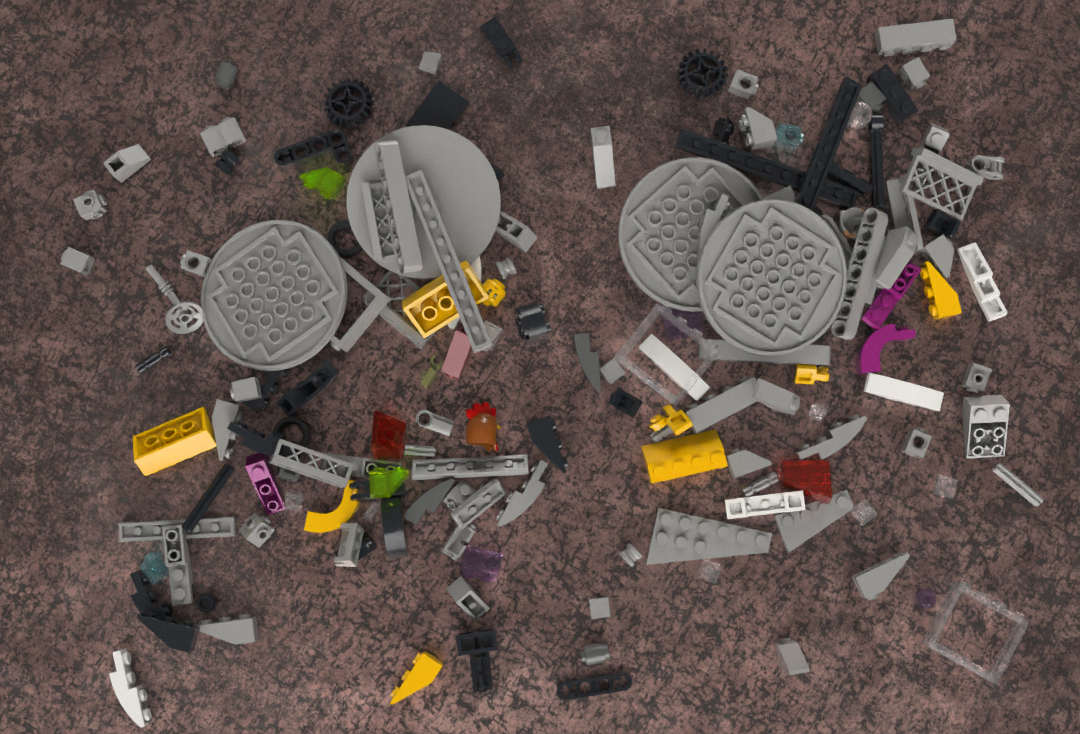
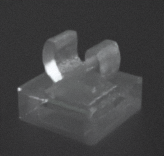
M866 499L860 501L849 511L861 526H864L877 515Z

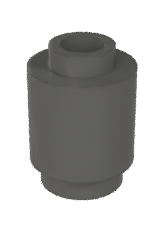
M230 60L220 62L214 78L216 80L215 85L226 90L233 86L239 70L235 67L236 63Z
M601 642L583 646L584 650L580 651L582 662H586L587 666L606 662L605 660L610 659L607 643L602 644Z

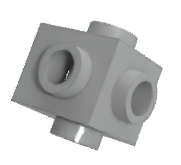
M95 190L85 191L81 194L82 196L73 199L80 217L85 220L100 218L103 216V213L107 212L105 206L107 201L104 195L99 194Z
M254 512L239 531L246 540L260 548L274 532V528L270 525L272 521L264 514L260 516Z

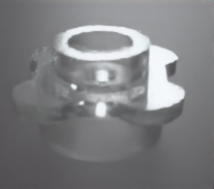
M820 402L814 404L809 410L808 417L816 421L823 419L827 414L826 404H821Z
M286 492L284 495L285 503L282 505L283 509L286 511L289 509L295 512L301 511L303 495L301 493L292 494L291 492Z

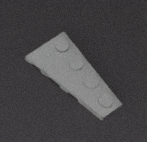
M847 490L805 504L806 510L783 512L774 516L787 553L854 508Z

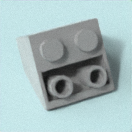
M746 107L740 120H738L739 129L743 131L745 137L743 138L744 148L748 149L750 153L771 149L777 140L773 121L754 109Z

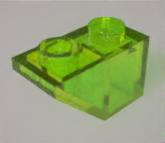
M328 167L306 172L299 176L304 187L313 190V188L320 191L319 194L326 199H329V197L336 199L346 181L343 175Z
M395 467L393 470L374 468L373 471H369L370 498H390L409 478V470H405L404 467Z

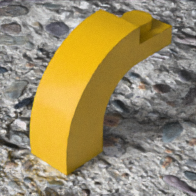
M349 479L344 490L342 502L333 512L325 514L308 511L304 531L315 533L330 532L339 529L342 523H348L356 514L360 505V501H351L350 497L353 494H358L359 488H349L350 483L357 481Z

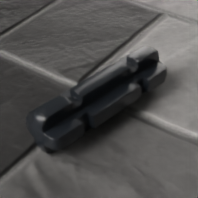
M164 346L159 350L160 352H155L146 358L144 362L137 364V371L140 374H144L148 371V368H153L164 361V358L170 357L172 355L171 350Z

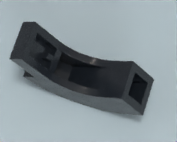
M328 358L324 359L303 382L284 393L277 404L288 417L293 416L326 391L335 382V377L339 374V371Z
M402 495L382 498V525L389 559L408 557V540L403 519Z

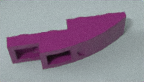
M909 261L890 289L884 287V289L879 291L861 320L873 329L878 330L921 269Z

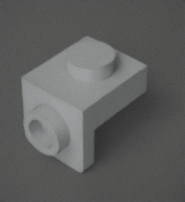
M462 479L447 495L444 502L449 509L455 510L477 491Z

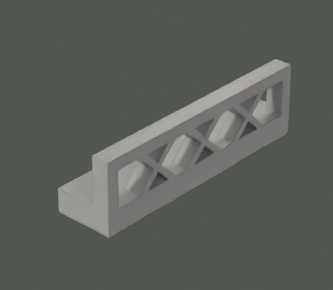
M903 175L900 179L884 182L893 230L907 226L919 236L915 253H918L924 247L914 198L900 191L906 176ZM910 182L907 189H909V190L912 191L911 182Z
M369 182L361 183L375 262L397 259L384 192L379 201L371 195V189L381 188L382 182L369 184ZM379 205L386 209V215L382 220L375 216L374 212ZM382 224L390 230L386 239L378 234V229ZM385 243L393 247L394 255L382 256L381 249Z
M282 439L278 440L274 454L271 455L269 461L270 464L340 488L347 487L354 466L348 462ZM285 445L290 448L293 455L286 458L278 454L281 446ZM302 452L308 453L311 462L306 464L300 463L297 455ZM325 459L330 468L324 471L320 470L315 461ZM339 465L347 467L344 478L337 475L335 467Z

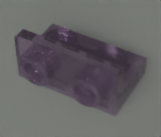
M465 545L466 548L464 549L459 574L466 578H479L487 583L497 582L503 554Z

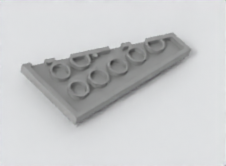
M658 508L646 565L768 553L772 533Z

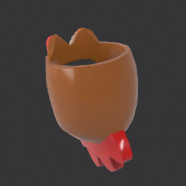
M483 402L481 405L474 403L472 409H466V416L469 418L466 427V442L470 445L484 446L488 452L492 450L498 451L496 429H501V427L496 422V409L490 408L487 402Z

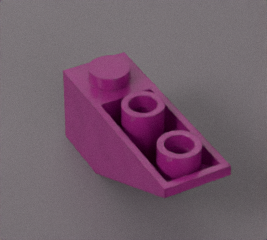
M259 452L247 456L245 468L267 515L286 509L267 455Z

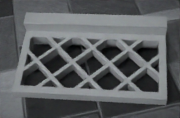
M913 148L911 152L913 159L900 191L958 220H963L976 186L981 185L984 178L926 148ZM918 161L923 164L924 171L919 174L916 170ZM933 170H937L939 179L935 181L932 180L930 174ZM926 174L928 184L921 186L919 177ZM950 177L953 180L954 186L947 188L945 179ZM915 180L917 189L913 191L907 189L910 181ZM941 182L943 191L937 194L934 184ZM966 185L969 187L966 195L962 196L960 187ZM929 187L932 196L925 198L923 190ZM955 189L958 198L951 201L949 192ZM945 195L947 204L941 206L938 197ZM959 202L961 207L958 214L955 213L953 204Z
M388 271L375 285L379 289L387 288L388 297H390L389 288L401 287V296L390 297V301L403 300L408 297L403 296V287L411 286L414 292L420 289L408 277L398 274L396 275L400 277V284H389V277L393 274L391 271ZM370 292L363 296V301L368 306L375 299V296ZM389 301L379 315L422 350L437 331L424 338L418 329L413 326V322H408L405 319L403 308L401 310H394L391 308Z

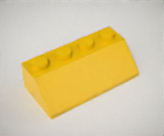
M465 260L460 263L478 305L488 299L489 296L468 261ZM443 275L402 300L403 310L424 338L459 317Z
M204 407L133 436L134 462L145 476L217 446L214 429Z
M716 429L641 446L650 484L728 466L724 448Z

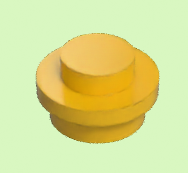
M660 414L653 416L648 426L653 428L654 431L660 430L666 425L665 415L660 416Z

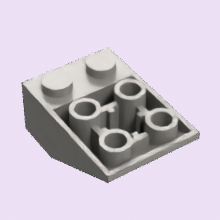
M1003 395L963 396L962 420L966 458L1005 457L1010 403Z

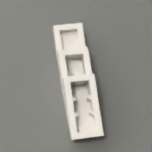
M976 242L958 248L957 251L971 288L988 322L1006 316L1008 312L999 298L1000 291L992 279L993 272Z
M653 334L639 346V349L655 365L664 371L672 381L694 400L698 401L710 389V386Z
M873 373L867 374L864 392L933 411H940L944 395L943 392Z

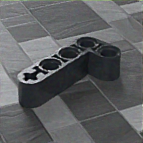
M338 129L282 148L274 155L276 164L282 170H290L331 154L334 155L339 166L343 168L350 167L354 162L348 141L343 132ZM336 137H342L340 143H333ZM319 143L324 144L323 149L316 150V146ZM306 150V154L303 157L298 156L299 151ZM341 155H349L347 160L340 161ZM283 157H286L285 163L282 162Z

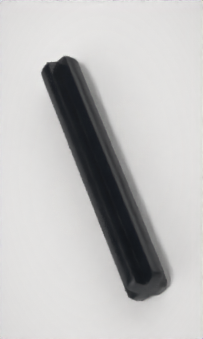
M228 464L223 465L182 525L184 530L190 533L194 530L233 473V467Z

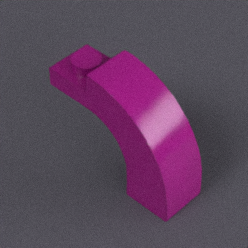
M889 324L869 334L862 342L857 353V375L880 372V352L883 346L889 341L915 338V329L909 330L908 327H900L896 331L895 324Z

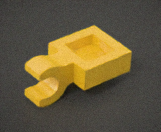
M797 364L794 383L814 384L815 380L828 381V367L821 366L817 369L816 365Z
M670 404L663 407L667 417L665 419L666 424L676 436L693 426L691 420L682 410L676 412Z

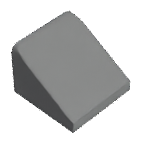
M425 51L418 69L436 75L442 61V54Z

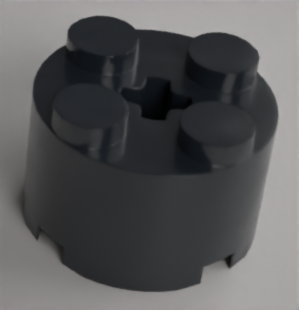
M534 302L513 309V313L518 315L515 323L521 339H526L524 342L525 346L548 338L549 333H551V327L549 322H545L543 316L545 309L542 303Z

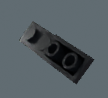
M239 420L237 423L230 422L227 428L244 437L241 443L242 446L268 455L274 454L279 439L285 440L287 438L279 432L275 434L269 433L268 437L264 438L266 434L256 429L254 432L247 429L248 425ZM293 441L294 444L304 447L302 444ZM282 445L278 455L291 456L293 454L288 446ZM302 452V453L298 454L297 456L305 455L306 453H305V452Z
M139 570L130 574L137 593L131 595V598L140 613L152 611L156 612L157 616L163 618L165 615H173V610L169 604H166V602L157 603L158 596L149 585L150 578L146 572Z

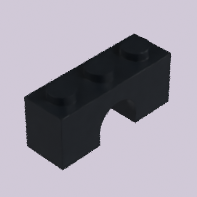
M888 64L874 71L867 78L866 82L869 84L872 81L886 97L885 100L889 107L887 113L896 126L912 118L919 111Z
M291 368L265 371L267 381L260 387L262 398L242 403L256 412L264 411L270 403L269 398L272 394L277 393L280 388V381L288 376Z

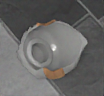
M852 207L840 211L839 227L845 237L857 239L865 212L861 208Z

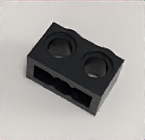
M496 628L457 634L458 656L498 650Z

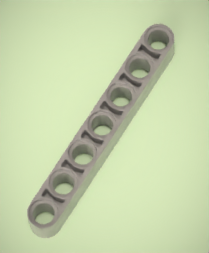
M396 140L376 142V157L399 270L402 274L422 271V258L398 142Z
M868 208L863 214L847 270L844 300L831 327L832 334L835 337L845 340H851L856 335L888 223L887 214L875 208Z
M699 339L698 359L830 366L831 346L808 345L793 353L767 356L741 350L726 340Z

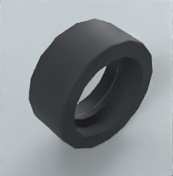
M349 220L336 222L328 232V241L339 256L347 258L356 256L363 249L358 241L353 248L348 250L339 248L335 241L338 231L343 228H351Z
M286 417L275 425L273 434L276 432L281 433L282 429L288 424L298 425L303 432L300 444L305 448L309 445L311 431L308 424L302 419Z

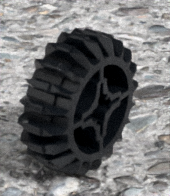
M704 48L701 53L699 49H696L695 54L690 51L688 56L683 57V62L679 63L680 69L677 70V74L680 76H678L677 80L682 82L680 84L681 88L686 87L685 94L690 91L692 92V98H694L695 94H698L699 100L703 95L706 99H709L710 94L716 96V91L721 92L722 86L726 84L724 79L728 77V74L725 73L728 68L723 66L725 60L719 61L720 54L714 56L713 50L707 53V49ZM697 62V69L688 73L689 66ZM700 70L706 73L705 77L699 75ZM713 75H717V80L708 86V79L713 77ZM692 81L698 82L700 86L694 84Z
M347 77L346 82H343L340 78L338 85L335 82L332 83L333 89L327 87L330 94H324V98L327 100L323 101V105L326 106L324 108L325 113H329L327 115L328 119H333V124L339 123V126L343 128L346 123L347 128L350 129L351 124L358 127L357 122L360 121L364 124L363 118H370L367 112H373L371 107L374 105V101L371 100L373 94L368 93L370 89L368 86L364 87L363 81L358 83V80L354 78L351 82L350 78ZM351 90L360 93L363 99L353 97ZM344 92L343 96L337 98L340 93ZM349 98H350L351 102L349 103L348 108H347L346 104H348V101H349ZM334 107L344 109L346 116L338 114ZM361 108L357 113L353 115L355 109Z

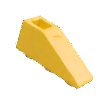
M929 261L921 264L920 276L925 282L924 293L929 298L930 305L928 308L933 319L937 320L961 314L958 294Z
M426 651L422 655L418 653L412 662L415 665L411 671L407 669L401 678L404 681L401 687L396 686L390 697L393 699L390 704L393 705L431 684L444 663Z

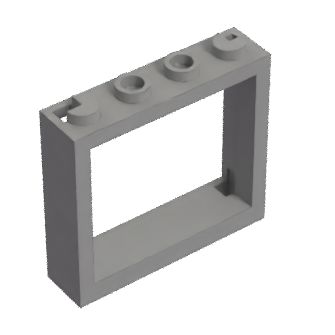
M340 257L345 272L375 296V299L341 340L335 335L330 339L332 341L330 345L337 351L342 349L348 352L391 298Z

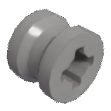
M509 256L502 262H495L503 280L510 274H517Z
M630 543L626 545L624 551L618 553L631 567L635 565L637 559L643 557Z

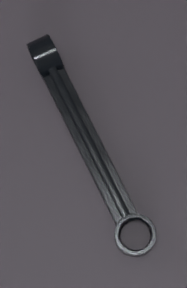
M870 113L871 117L868 116V131L871 138L873 208L886 213L889 221L890 211L885 207L882 149L884 117L882 113Z

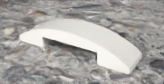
M803 490L725 500L727 519L806 510Z

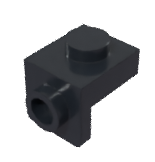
M933 209L925 226L939 237L944 234L945 237L953 238L961 222L956 219H950L939 209Z
M620 387L611 394L609 404L615 409L634 418L643 401L625 392Z

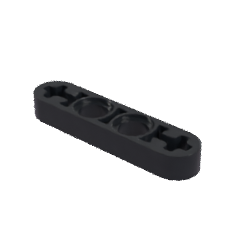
M617 672L562 681L557 686V695L562 700H571L626 691L632 686V678L626 672ZM622 676L625 679H629V682H626V686L617 683L615 684L617 688H613L612 677H615V681H620ZM602 679H607L610 683L609 688L606 690H602L598 686L599 681ZM582 682L590 684V690L587 693L579 690ZM576 683L578 694L574 695V690L569 691L567 696H564L563 692L560 693L564 685H567V688L570 689L573 688L572 684Z

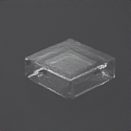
M937 475L933 494L954 499L958 480Z
M373 501L363 517L368 521L372 520L381 508V503Z
M703 559L697 577L716 584L722 565Z

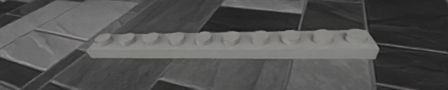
M422 169L405 176L407 187L474 353L493 346Z

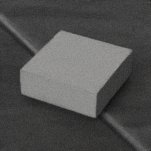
M615 358L600 368V372L610 385L626 373Z
M608 597L589 599L591 619L611 617Z

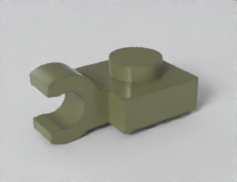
M435 354L430 358L431 367L429 370L425 369L420 376V380H422L420 384L429 389L445 361L442 359L440 364H435Z

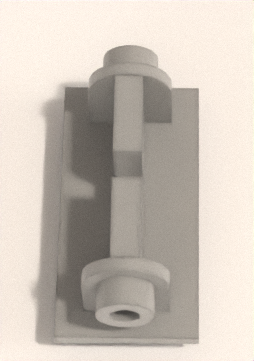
M470 523L464 529H460L457 525L441 552L456 561L461 557L466 548L464 543H469L474 533H476V526Z

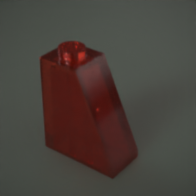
M782 461L780 467H777V479H780L781 486L793 491L803 490V495L824 504H829L832 500L829 461Z

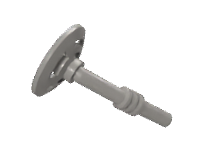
M153 265L148 266L146 270L159 285L158 288L162 289L161 292L164 293V296H168L174 305L165 316L167 327L172 332L178 334H187L197 330L203 323V309L194 302H181L169 282H165ZM190 306L195 307L198 310V312H195V310ZM193 317L197 318L192 325L187 326L186 323L190 322ZM171 320H173L177 325H180V327L173 325L171 323Z

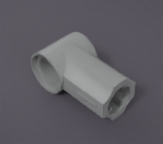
M421 410L416 415V421L419 426L450 436L454 420L428 410ZM422 414L430 415L429 423L422 424L419 420Z

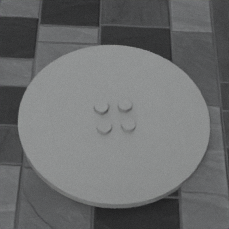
M420 125L405 127L378 139L376 142L391 140L398 142L405 176L422 169L459 262L462 263L467 260L471 264L490 243L500 216L501 197L499 184L495 172L485 155L465 137L451 130L436 126ZM376 142L363 153L354 167L349 180L346 199L347 214L352 231L363 250L374 261L361 183H381L375 151ZM382 187L371 189L372 197L378 201L383 195ZM408 189L422 258V271L402 274L399 270L397 259L376 263L404 277L435 279L443 274ZM380 205L374 211L375 216L381 220L386 215V209ZM382 224L378 229V234L386 239L390 230ZM385 243L381 249L382 256L394 255L393 247Z
M681 158L669 161L653 169L630 192L619 219V251L624 266L632 280L653 300L677 310L703 311L697 293L696 271L698 264L697 238L704 211L706 209L713 211L718 196L721 194L729 196L727 202L730 205L725 214L722 213L720 220L745 204L764 200L753 183L735 168L709 158Z
M779 199L760 200L745 204L720 220L708 235L701 249L696 271V287L699 302L705 317L714 330L724 340L741 350L767 356L793 353L805 348L822 336L831 326L842 306L847 284V268L844 253L838 238L830 226L807 207L795 202Z
M268 220L242 229L227 240L218 250L209 264L203 280L200 301L204 312L202 318L211 340L228 358L238 364L256 370H283L307 361L330 341L343 318L348 289L343 263L337 251L325 237L316 230L299 222Z

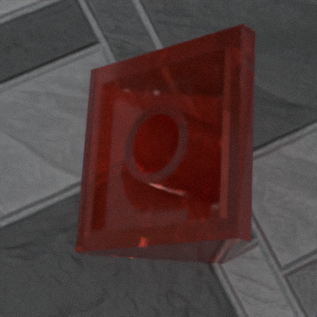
M374 411L371 441L374 459L404 458L406 423L379 411Z

